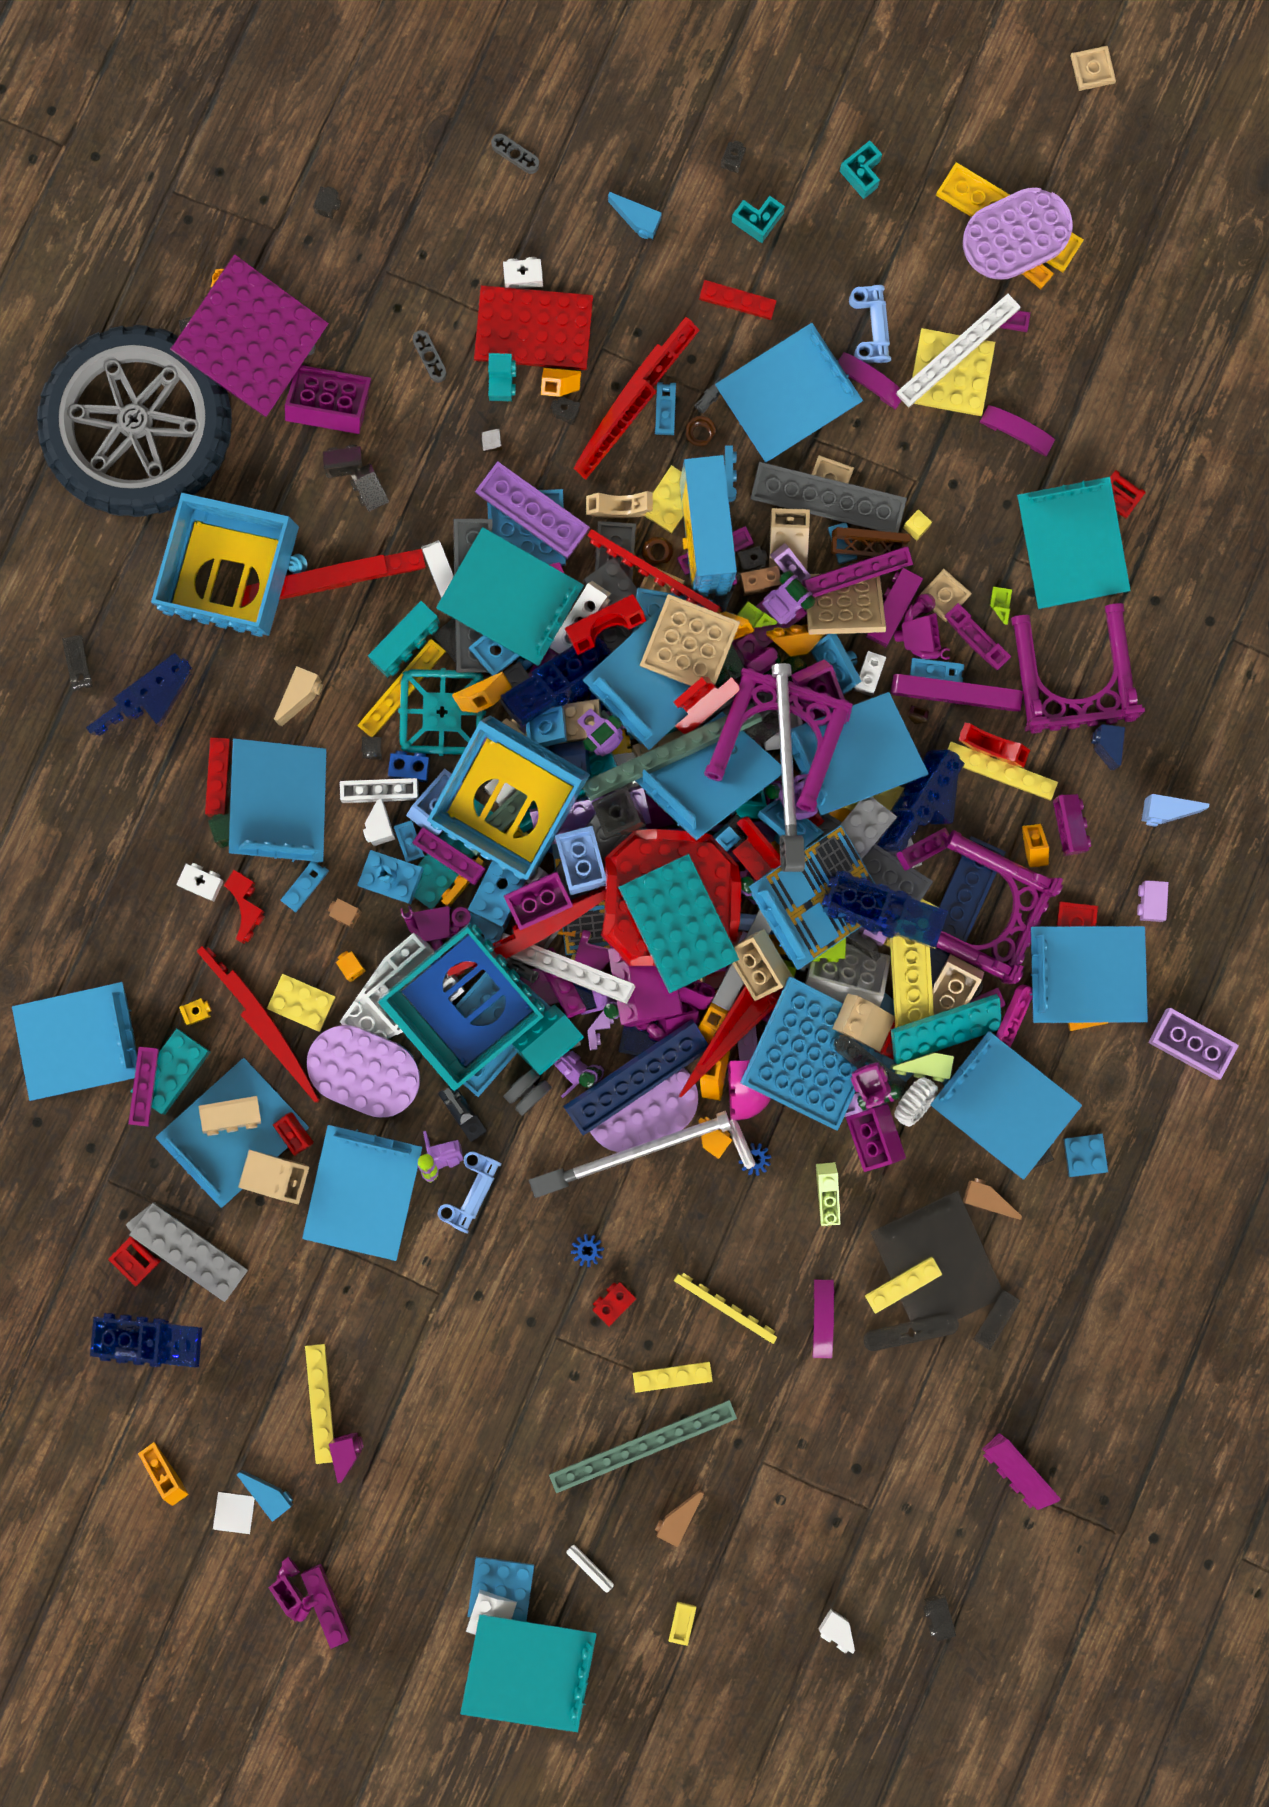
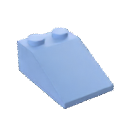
M446 769L439 774L416 800L406 815L418 826L424 827L437 837L443 830L434 829L427 819L451 776V773ZM461 783V785L459 786V788H458V790H457V792H456L454 798L452 799V801H451V803H450V805H449V807H448V809H447L446 812H448V810H449V808H450V806H451L453 800L455 799V797H456V795H457V793H458V791H459V789H460V787L462 786L463 783Z
M1151 794L1145 798L1141 821L1147 822L1146 825L1156 827L1158 824L1200 813L1209 808V804Z
M593 826L555 835L569 894L574 895L606 886V874Z

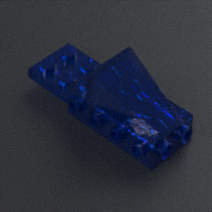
M598 635L595 640V647L579 655L571 646L533 670L530 678L502 694L501 700L522 725H525L552 707L583 702L591 692L583 679L612 652Z
M174 653L115 696L113 700L117 705L87 726V730L94 736H101L109 730L107 728L112 723L116 725L124 719V714L130 720L132 718L136 720L144 714V709L158 726L163 725L186 682L192 675L189 671L192 667L185 658L180 659Z
M950 749L933 750L926 753L922 761L928 771V775L907 783L890 812L897 816V819L881 837L877 844L879 847L887 852H902L907 847L910 837L917 831L918 825H927L928 823L952 824L954 821L958 774L965 764L957 753L952 752Z
M837 871L835 877L831 876L828 887L831 888L829 895L825 894L821 904L825 906L823 912H826L827 916L834 919L838 917L843 918L846 923L856 925L857 923L874 935H877L878 931H880L883 936L888 938L899 936L934 949L936 948L948 911L912 899V896H909L904 891H894L886 885L871 883L869 879L854 877L846 871Z
M104 1313V1316L93 1317L90 1356L100 1357V1361L116 1359L117 1363L133 1361L134 1365L150 1363L149 1366L161 1367L162 1364L199 1367L203 1327L177 1325L161 1318H154L153 1321H149V1317L137 1316V1319H132V1315H120V1318L115 1317V1313Z

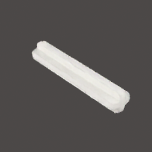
M730 1120L732 1129L729 1132L744 1166L750 1169L755 1166L753 1156L738 1122Z
M572 1545L567 1550V1554L605 1592H609L613 1588V1582L576 1545Z

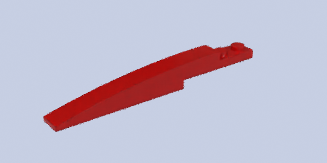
M684 318L663 346L659 344L655 346L605 415L573 468L585 480L657 392L654 386L699 332L698 327L689 318Z
M422 549L388 556L379 555L285 576L279 600L350 586L352 583L426 569ZM260 583L246 586L240 608L247 606L255 599Z
M606 886L572 899L573 907L525 929L519 930L518 925H514V934L492 943L495 947V953L497 955L501 954L507 959L565 927L605 900ZM470 961L460 962L452 966L447 971L448 976H458L469 967L475 968L478 964Z
M201 946L197 953L246 1009L240 1015L313 1101L318 1103L320 1099L306 1072L263 1005L236 971L232 970L227 974L228 968L222 962L218 963L214 959L216 954L209 947L206 949Z

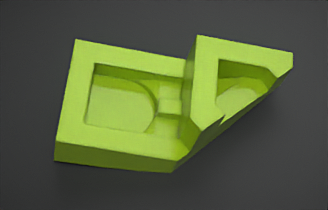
M993 587L990 606L1001 621L1008 625L1012 589Z
M748 601L737 615L748 619L753 628L777 624L776 620Z

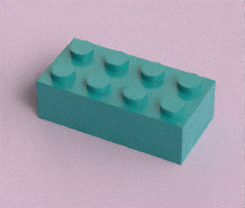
M420 601L368 655L370 662L387 678L390 675L394 676L399 671V666L402 662H408L413 656L412 652L416 648L420 649L426 643L425 639L428 635H433L439 629L438 625L440 624L438 616Z
M180 1029L174 1031L160 1050L158 1056L152 1108L166 1115L211 1053V1051Z

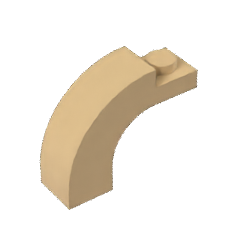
M649 491L628 496H613L602 493L586 496V515L634 518L645 516V513L653 511V492Z

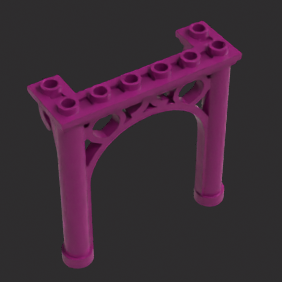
M1123 603L1105 606L1113 661L1111 679L1099 693L1083 699L1059 697L1042 684L1037 672L1030 615H1019L1011 618L1015 631L1027 716L1025 731H1031V734L1041 733L1044 729L1058 731L1061 730V727L1068 726V729L1079 728L1081 724H1087V727L1099 725L1098 722L1105 721L1106 724L1118 723L1117 720L1125 719V722L1136 721V718H1139L1145 712L1142 704L1137 705V693L1133 686L1123 612H1125ZM1116 679L1118 683L1119 695L1116 692L1110 690V688L1115 683ZM1038 689L1048 698L1042 704ZM1104 694L1112 696L1116 701L1115 706L1104 708L1100 704L1101 697ZM1053 700L1061 706V712L1050 715L1046 712V705ZM1096 700L1095 706L1100 712L1086 714L1087 708L1092 706L1093 701ZM1066 705L1077 713L1074 716L1062 717L1066 711Z
M742 668L740 689L735 695L710 764L706 766L704 772L706 777L715 781H722L740 730L748 718L761 711L778 710L776 678L772 677V675L760 674L752 668ZM788 681L790 713L799 716L807 722L817 739V751L796 804L798 808L804 811L814 812L819 792L843 726L850 721L853 704L845 699H836L827 693H818L809 687H800ZM763 691L771 694L773 699L770 702L762 703L756 695ZM752 698L756 706L746 711L750 699ZM798 701L810 704L806 712L803 711L804 707ZM818 709L823 711L826 717L822 720L814 721L810 716V712ZM828 723L824 736L822 738V734L820 732L819 727L824 726Z
M953 830L946 841L945 847L999 873L1007 881L1012 892V914L1002 933L986 944H968L928 924L929 943L999 977L1004 984H1016L1023 975L1022 969L1024 966L1019 964H1022L1024 961V952L1031 945V927L1040 926V917L1049 906L1048 899L1049 897H1056L1061 892L1063 879L1047 878L961 836V833ZM1013 879L1027 885V887H1022L1018 890ZM1025 891L1031 892L1033 897L1030 905L1024 907L1020 902V895ZM1019 909L1021 911H1030L1025 923L1022 921V913H1019ZM1021 931L1016 943L1011 938H1007V935L1012 936L1014 932ZM1002 941L1008 942L1010 947L1005 957L999 956L997 952V944ZM991 948L993 957L978 950Z

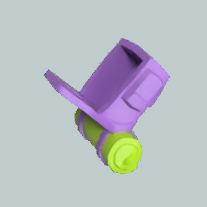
M423 1131L427 1154L419 1157L418 1168L423 1179L432 1183L438 1177L439 1169L446 1166L451 1168L463 1161L462 1148L458 1140L431 1147L427 1132Z

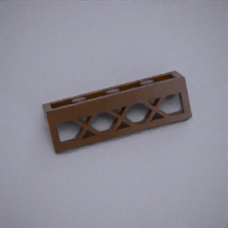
M837 527L832 531L831 553L875 557L884 554L885 551L890 552L889 548L893 544L901 545L900 548L905 547L910 542V534ZM837 539L844 540L848 546L844 550L837 549ZM856 541H861L866 548L863 551H858L853 544ZM874 543H880L884 550L881 553H876L871 546Z

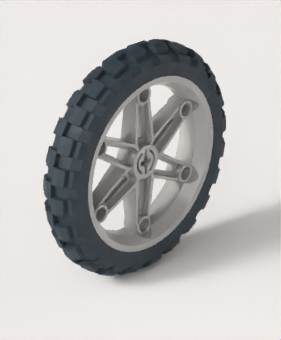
M134 325V327L119 326L109 328L108 331L102 333L97 332L66 352L67 355L60 362H57L50 372L49 380L44 384L37 412V432L43 456L49 468L65 489L74 497L96 510L117 516L144 517L150 514H161L170 511L178 505L181 493L195 495L201 489L203 490L212 480L215 472L219 470L225 458L224 455L230 443L232 409L227 390L170 350L179 337L173 334V332L143 325ZM143 362L164 368L148 387L136 397L120 364ZM111 367H118V370L116 372H109ZM106 371L116 406L77 404L87 385L100 373ZM168 374H174L173 379L166 380ZM120 379L132 401L131 404L126 406L123 405L116 381ZM179 380L184 383L192 396L196 420L158 412ZM160 385H163L164 389L148 410L143 403ZM76 411H83L81 416L74 417ZM90 413L118 414L117 423L90 418ZM153 419L180 424V428L152 427ZM74 422L111 430L90 463L85 459L77 444ZM189 425L196 426L192 432H188L187 427ZM120 432L127 437L109 457L105 456ZM145 435L154 460L150 463L137 440ZM153 436L192 438L182 458L164 472ZM133 444L149 478L123 480L111 477L105 473ZM98 462H104L102 468H95V465ZM160 469L159 475H151L153 470Z

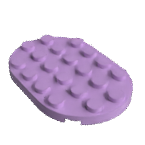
M1041 188L1020 190L980 209L972 216L963 235L965 256L970 265L986 277L1009 279L1055 258L1064 250L1072 232L1071 213L1065 202L1053 192L1050 193L1041 190Z
M339 1025L330 1028L315 1039L308 1052L307 1071L314 1087L325 1097L373 1117L396 1115L405 1110L418 1093L420 1071L413 1055L402 1045L360 1027Z
M683 1068L590 1132L595 1140L605 1148L621 1152L681 1131L690 1123L697 1109L698 1091L696 1084L682 1097H679L681 1090L690 1077V1074Z

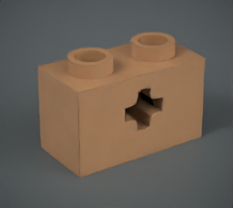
M774 566L741 573L740 581L743 595L748 596L777 590L782 585L779 581V567Z
M338 898L336 902L332 901L328 909L330 912L329 916L332 919L352 929L361 914L358 908Z

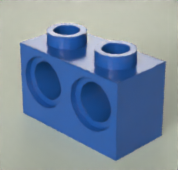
M396 751L395 754L391 753L388 777L390 779L417 778L418 782L427 783L430 759L423 753H415L414 756L407 755V752ZM399 760L405 762L404 768L400 770L395 768V763ZM422 763L424 768L422 771L417 772L414 770V765Z

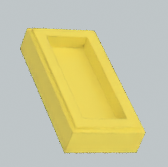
M677 1601L669 1642L688 1646L696 1612L695 1605Z

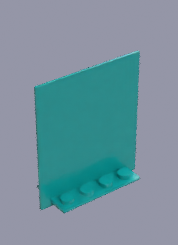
M1110 477L1017 495L1038 609L1130 591Z
M482 527L436 608L539 666L584 585Z
M480 1614L460 1714L578 1732L583 1705H586L584 1698L588 1685L596 1633Z

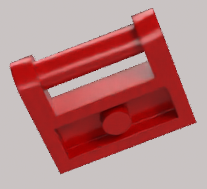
M1115 470L1110 477L1111 484L1116 481L1136 496L1133 499L1112 484L1116 512L1127 519L1146 491L1134 486L1119 475L1120 472Z
M131 1236L108 1259L135 1287L161 1262L158 1257L155 1258L140 1242ZM130 1246L136 1249L150 1263L147 1267L128 1250Z

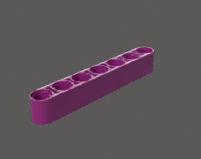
M903 674L893 675L891 694L895 696L1007 711H1021L1023 691Z

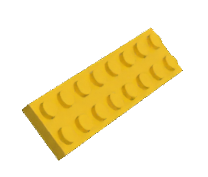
M957 162L936 193L937 197L970 217L980 209L1010 195ZM1071 232L1070 239L1064 250L1046 263L1064 273L1084 239Z

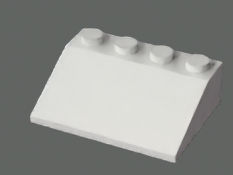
M846 944L845 959H839V962H827V958H820V962L811 961L805 984L839 1002L844 1003L847 994H852L880 1007L884 997L891 956Z

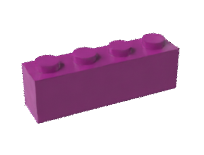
M905 568L901 572H896L892 579V582L895 584L892 589L888 588L883 596L886 599L883 604L886 632L868 633L866 638L885 648L887 647L922 582V577Z
M322 1564L303 1571L301 1577L308 1594L313 1593V1600H318V1604L314 1606L330 1649L348 1642L351 1636Z

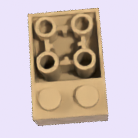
M772 508L770 514L769 567L778 566L770 554L785 543L807 570L810 510Z
M249 1150L238 1187L282 1201L299 1204L309 1166L304 1163Z

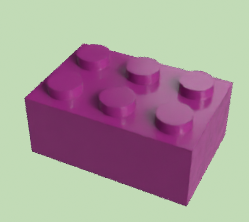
M825 659L791 675L793 683L797 686H806L815 692L827 693L836 699H844L833 666ZM801 702L804 712H806L810 704ZM818 709L810 712L813 720L826 716L823 711Z

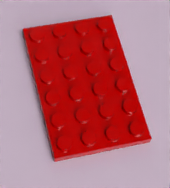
M481 285L474 361L489 362V353L512 354V360H516L518 365L587 370L593 295Z

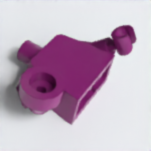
M921 594L917 597L913 606L911 604L906 610L902 630L895 631L894 633L895 641H904L905 649L911 650L914 655L922 659H937L941 657L947 660L950 656H943L942 654L946 650L950 651V649L947 647L941 648L937 614L933 613L918 618L921 613L932 611L936 605L935 599L931 594Z
M408 906L410 910L408 913H404L401 908V915L405 919L411 933L414 932L427 943L431 942L432 948L435 951L443 945V940L451 939L469 924L471 920L470 912L463 907L456 908L452 912V916L449 906L413 912L411 906Z
M684 1003L681 1004L683 1014L657 1020L658 1026L653 1024L652 1021L635 1027L641 1031L647 1030L650 1034V1039L659 1042L691 1019L698 1025L700 1022L698 1008Z
M287 1557L282 1561L277 1581L268 1588L284 1613L295 1622H301L306 1619L311 1608L318 1604V1600H313V1593L304 1598L299 1589L288 1579V1576L295 1577L300 1571L292 1559Z

